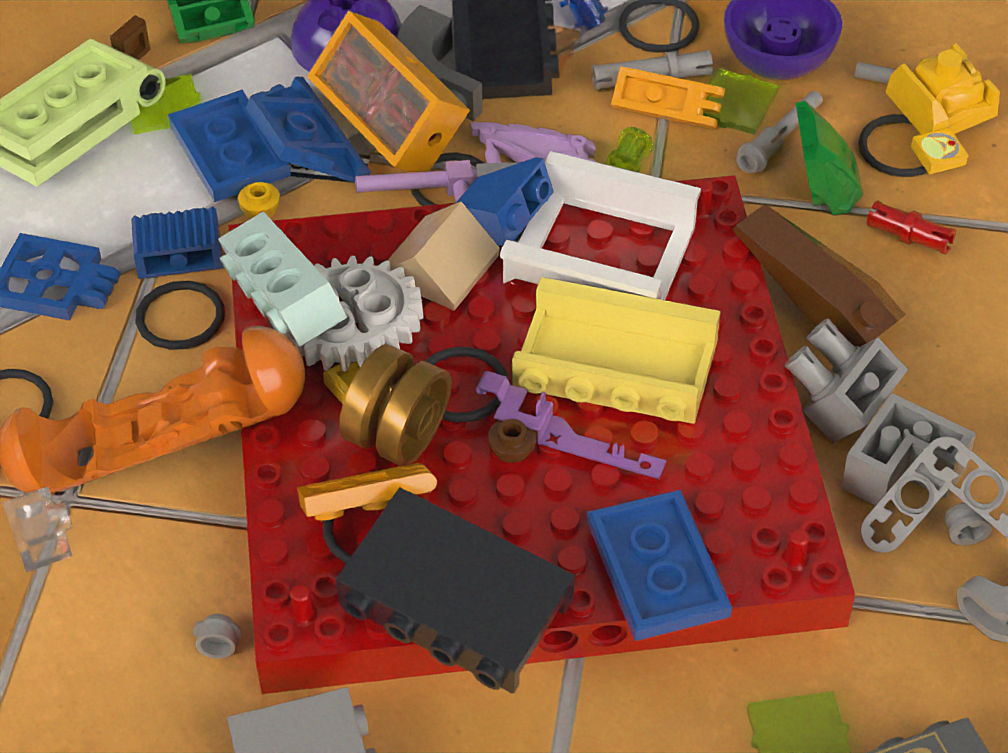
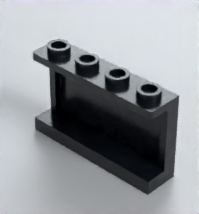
M452 0L456 71L482 83V99L552 95V79L559 78L558 54L550 55V52H557L555 28L548 29V27L554 26L553 3L545 2L551 0Z
M399 487L336 578L338 601L341 607L352 617L359 620H366L368 618L383 626L387 633L396 640L403 643H410L412 641L424 647L440 663L447 666H454L456 664L468 670L484 686L493 690L502 688L514 694L519 686L521 670L557 612L565 614L573 601L575 575Z

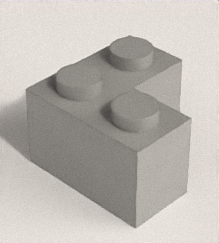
M891 393L847 454L841 488L877 505L932 441L941 437H953L972 450L976 433ZM952 445L946 450L937 447L934 451V454L938 457L935 466L940 471L945 467H950L956 471L959 476L952 480L956 485L966 470L955 459L958 450ZM915 480L912 481V482H914V483H916V484H918V485H920V486H922V487L928 489V488L925 486V484H923L922 482H920V481H915ZM948 490L943 497L947 498L951 491Z

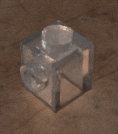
M48 486L33 492L23 493L16 498L2 502L26 573L72 557L65 532L73 528L64 501L57 504L54 503Z

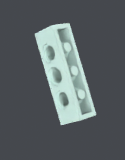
M261 212L218 239L226 253L220 257V260L233 281L237 280L245 295L249 299L252 298L258 310L264 317H268L274 329L284 335L288 333L299 347L347 318L329 281L264 212Z

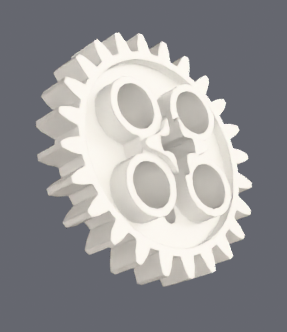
M351 256L347 264L341 265L334 258L332 259L331 267L327 269L317 263L315 264L316 269L329 281L338 300L339 296L342 298L343 301L340 304L347 318L300 347L288 333L285 334L295 344L301 356L305 355L307 366L322 360L324 370L331 368L335 362L341 364L343 371L348 370L351 362L357 361L361 367L368 356L383 344L392 345L400 349L399 342L407 344L413 342L411 332L420 331L419 319L424 317L420 288L415 287L413 276L405 277L404 268L399 267L391 271L390 261L388 260L378 266H374L373 257L367 258L363 264H357L355 256Z

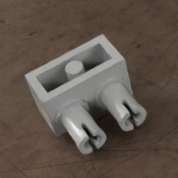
M827 318L811 331L812 333L807 336V339L833 365V372L831 373L807 346H803L796 351L784 366L811 393V400L803 408V412L834 443L866 427L908 369L879 337L861 347H854L837 330L832 321Z

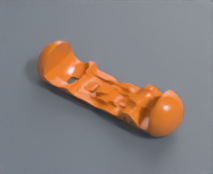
M249 326L242 333L243 350L237 347H214L202 354L203 365L200 368L172 379L158 393H137L110 404L90 399L82 403L80 410L76 414L62 420L43 418L32 409L26 407L16 409L0 428L1 471L18 490L35 497H49L55 495L56 491L68 490L71 487L111 475L128 467H134L143 462H148L186 447L197 445L200 442L211 440L217 436L220 437L229 432L240 430L243 427H249L260 421H266L273 416L283 415L293 407L304 389L305 368L302 356L295 344L278 330L264 326ZM92 446V459L88 464L79 466V451Z

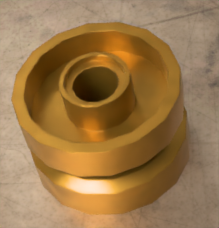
M383 344L376 348L363 362L345 396L339 423V431L342 438L366 449H371L376 445L380 457L399 466L412 464L427 448L444 416L451 391L452 381L449 372L424 361L415 365L411 354L392 345Z

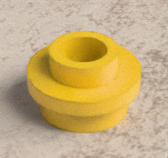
M255 182L245 186L238 195L239 206L249 218H253L261 212H264L270 218L276 213L280 204V194L278 189L272 184Z

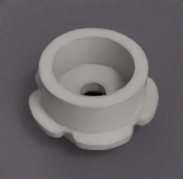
M223 614L209 615L204 622L198 621L193 627V635L197 637V650L202 655L214 659L231 656L235 651V647L239 644V638L242 636L239 625Z

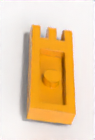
M620 66L611 106L612 108L708 129H716L718 120L703 116V113L705 111L720 114L722 105L707 101V97L722 99L726 90L718 86Z
M415 463L297 487L300 506L307 517L315 516L316 520H330L343 516L344 509L363 506L364 510L383 509L388 505L399 487L415 495L430 492L436 487L437 481L435 476L423 464Z

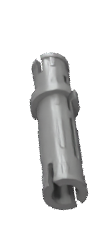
M709 50L679 55L671 51L665 52L664 57L592 65V73H595V76H592L595 90L615 87L620 66L675 78L712 75L713 67H709V64H712V57Z

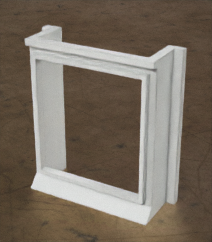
M550 151L546 158L545 166L554 192L527 224L519 242L505 241L500 251V258L503 259V283L516 278L539 284L540 278L544 277L665 300L695 229L697 202L701 188ZM563 203L672 230L673 233L654 277L542 249Z

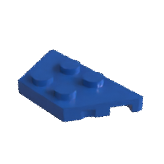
M295 77L290 87L285 88L283 85L278 84L271 87L270 91H261L250 96L245 109L280 160L355 183V176L370 175L371 171L304 77Z

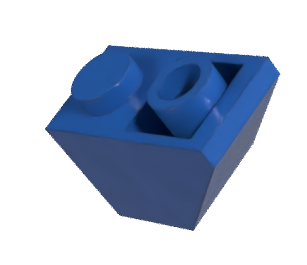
M535 157L477 177L456 203L462 202L495 243L503 246L506 240H515L544 203L548 201L554 191L544 159Z

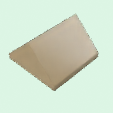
M458 202L425 216L388 261H390L391 271L402 267L404 268L405 277H414L415 287L420 288L422 297L455 310L500 255V248L462 202Z

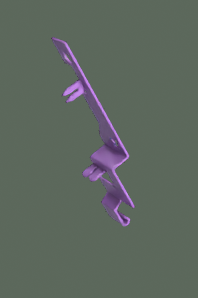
M485 371L476 387L477 393L486 394L487 391L494 393L501 402L494 419L501 421L517 419L522 421L526 428L537 431V443L656 479H659L666 460L641 453L638 462L624 458L625 447L623 444L618 452V445L615 442L612 454H609L607 451L610 444L577 435L563 418L553 415V403L545 401L546 392H542L540 400L537 402L535 417L518 412L528 390L510 385L506 376ZM550 433L554 437H560L557 439L558 444H555L553 441H547L550 439ZM648 462L651 464V467L649 469H642L640 463Z

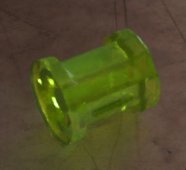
M627 127L622 129L617 137L618 146L608 154L605 165L639 173L642 159L648 157L653 149V141L642 129Z

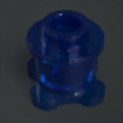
M561 0L558 2L561 8L567 5L577 21L574 24L575 28L584 26L585 30L588 31L606 21L603 14L609 8L608 6H603L600 0Z

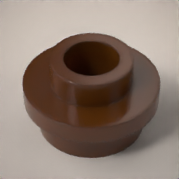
M517 419L499 420L489 430V446L502 461L509 463L520 462L527 458L534 449L536 432L526 428L525 424Z

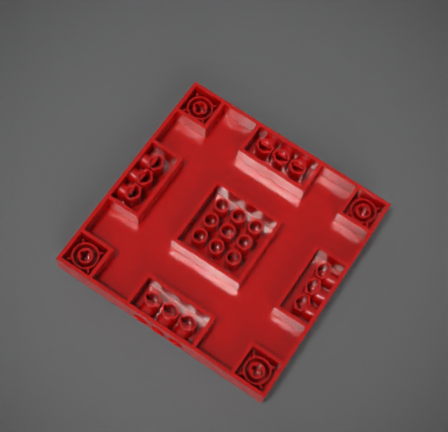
M735 175L674 181L701 188L697 202L695 229L665 301L720 311L718 341L695 424L670 421L662 417L632 411L625 412L617 408L588 402H576L568 398L548 394L545 396V401L553 403V415L563 418L577 435L610 444L607 453L612 454L613 445L616 442L618 452L621 445H624V458L638 462L642 453L666 460L659 479L540 445L537 443V431H535V447L527 458L515 463L502 461L491 450L488 442L490 428L499 421L494 419L497 410L491 415L474 422L454 423L442 419L427 448L412 463L423 464L435 476L437 481L436 487L432 491L416 494L417 496L575 575L573 601L565 614L557 612L526 664L848 627L855 592L792 373L784 366L788 361V357L761 263L732 230L747 217ZM455 203L272 221L314 266L318 263L326 269L330 268L334 258L341 265L348 263L351 256H355L357 264H363L367 258L373 257L374 266H378L394 254L425 216ZM563 203L542 249L654 277L673 231ZM243 223L228 225L229 232ZM499 255L455 310H451L421 296L424 315L423 319H419L421 329L418 332H411L413 340L411 344L399 342L400 350L411 354L415 365L421 361H426L432 354L447 348L471 347L484 350L501 362L508 373L510 385H513L512 359L516 351L521 352L536 311V289L538 284L516 278L503 283V259ZM232 279L236 347L243 350L242 333L245 328L249 326H264L274 329L268 317H264L252 298L249 299L245 295L237 280L233 281ZM305 355L302 356L305 368V384L301 396L293 407L283 415L273 416L266 421H260L241 429L255 661L261 694L468 671L456 664L454 666H447L440 663L424 647L412 641L410 643L400 642L389 635L380 624L368 618L366 620L356 619L341 607L338 601L336 578L346 563L332 554L323 538V520H316L315 516L307 517L300 506L297 487L400 466L380 457L376 445L371 449H366L342 438L339 431V423L343 404L324 384L323 372L327 370H324L322 360L307 366ZM469 356L450 357L434 365L449 372L451 377V391L446 411L454 413L473 412L486 407L496 397V394L488 391L486 394L476 392V387L485 371L496 373L493 367L483 360ZM335 362V363L332 365L331 368H333L334 366H336V365H338V364H340V363ZM527 392L518 412L536 417V405L542 393ZM550 433V439L547 441H553L555 444H558L557 439L560 437H554ZM642 462L640 467L642 469H649L651 464ZM681 490L732 606L731 616L634 641L588 526L587 513L601 508ZM363 506L344 509V515L335 518L333 522V535L338 545L353 555L385 508L364 510Z

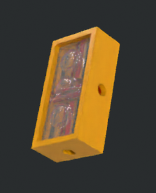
M349 10L307 75L309 80L394 168L412 173L429 172L470 111L385 26L376 20Z

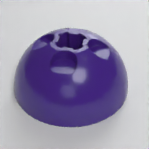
M307 0L299 10L292 26V54L299 65L310 72L348 10L380 22L397 38L402 25L397 12L387 0Z
M731 0L725 10L724 28L729 47L743 66L765 78L790 80L813 72L831 56L840 39L842 18L837 7L830 0Z

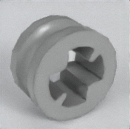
M965 502L954 505L945 514L944 520L949 528L950 539L957 545L966 546L979 543L992 533V525Z

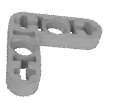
M953 437L937 438L923 450L866 516L861 528L863 541L870 549L876 552L886 553L893 551L903 543L948 490L952 491L1008 538V515L1002 511L1000 518L997 520L990 514V511L997 508L1003 502L1008 491V480L961 441ZM951 445L956 447L958 452L955 455V459L965 468L968 466L970 459L979 465V468L966 476L961 488H958L952 482L953 479L959 476L956 471L950 467H945L942 471L936 468L935 464L938 461V457L934 454V451L937 447L945 450L950 448ZM982 475L993 478L999 487L996 499L987 504L975 501L970 493V484L976 477ZM913 480L925 484L929 491L927 503L917 509L905 505L901 498L903 486ZM890 500H893L899 511L913 517V521L907 526L904 520L900 518L891 530L896 536L895 540L890 542L884 539L878 543L872 538L876 530L871 524L875 519L879 522H884L893 514L894 511L885 507Z

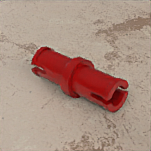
M878 200L872 205V209H875L876 212L869 211L867 226L899 236L900 241L908 245L915 242L939 251L944 255L950 251L951 247L947 246V243L953 244L956 229L923 219L922 214L914 210L907 213L885 205Z

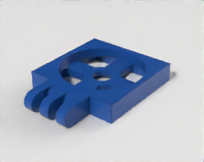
M20 233L0 268V307L70 321L78 305L103 309L108 301L107 297L111 295L114 284L117 283L120 277V272L114 267L99 264L102 259L98 247ZM43 256L42 258L34 260L31 263L26 262L27 260H30L32 258ZM63 257L75 261L80 266L78 272L60 268ZM42 270H50L52 272V275L47 279H38L36 277L37 273ZM11 276L28 280L29 283L23 294L9 290ZM54 285L69 287L64 298L60 300L42 297L46 289Z

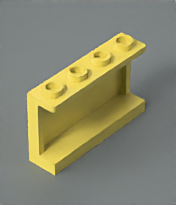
M541 277L536 289V311L521 352L516 351L512 359L513 386L527 389L531 393L546 392L548 395L568 398L576 402H588L617 408L625 412L632 411L662 417L670 421L695 424L718 341L720 311Z

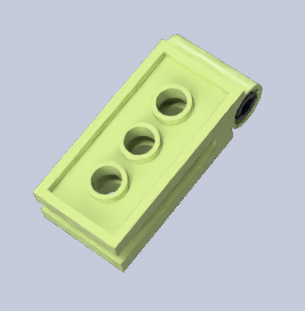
M89 39L0 99V167L38 187L140 114L138 104L144 107L155 104L162 96L165 88L163 72L104 43Z

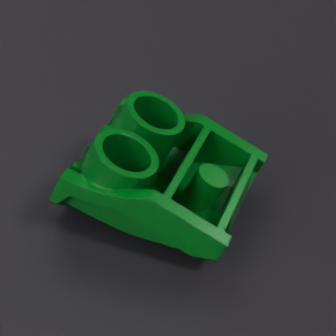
M166 0L180 44L201 42L227 36L255 26V20L248 0Z
M796 102L803 156L813 205L827 204L832 216L849 213L863 195L858 164L853 152L843 137L808 102Z

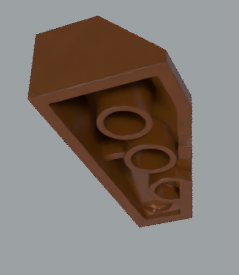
M766 204L732 229L814 327L829 318L837 330L854 347H861L879 337L906 315L878 281Z

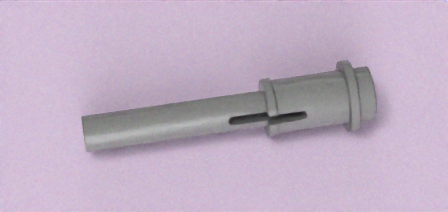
M811 91L802 101L808 102L816 109L823 99L820 93ZM796 106L774 127H765L751 143H744L738 149L737 164L744 172H761L766 167L767 160L784 146V138L799 125Z

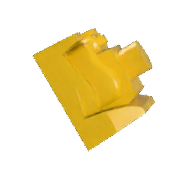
M957 43L951 45L950 50L940 52L938 56L924 58L918 63L913 72L905 63L900 65L890 75L885 92L920 134L949 127L955 134L998 115L1000 91L989 79L982 82L981 72L975 70L974 65L968 60L967 54Z

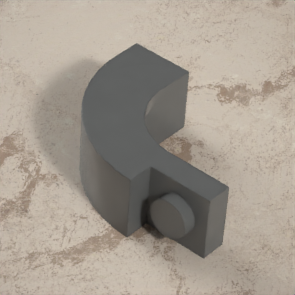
M419 5L401 25L397 39L470 109L465 118L474 122L482 113V83L440 63L453 49L452 18Z

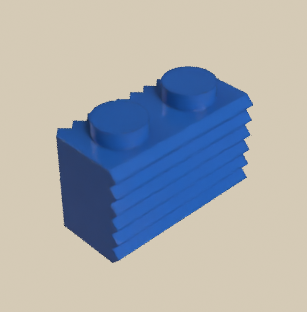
M211 206L209 209L204 207L193 208L190 210L186 209L183 212L177 210L175 213L170 211L166 214L161 212L150 213L148 215L143 214L140 218L135 215L131 218L133 254L138 279L224 268L220 257L223 255L222 246L218 241L221 236L216 208Z

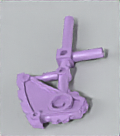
M492 122L471 123L470 125L472 136H479V140L486 144L485 158L487 163H502L499 152L519 163L535 157L543 158L545 163L550 151L596 162L594 159L588 158V155L592 157L595 155L593 141L581 135L567 134L566 136L555 130L539 127L534 129L519 124H508L506 126ZM470 160L447 161L445 171L355 176V186L357 193L446 187L448 196H454L457 202L477 179V169L471 168Z

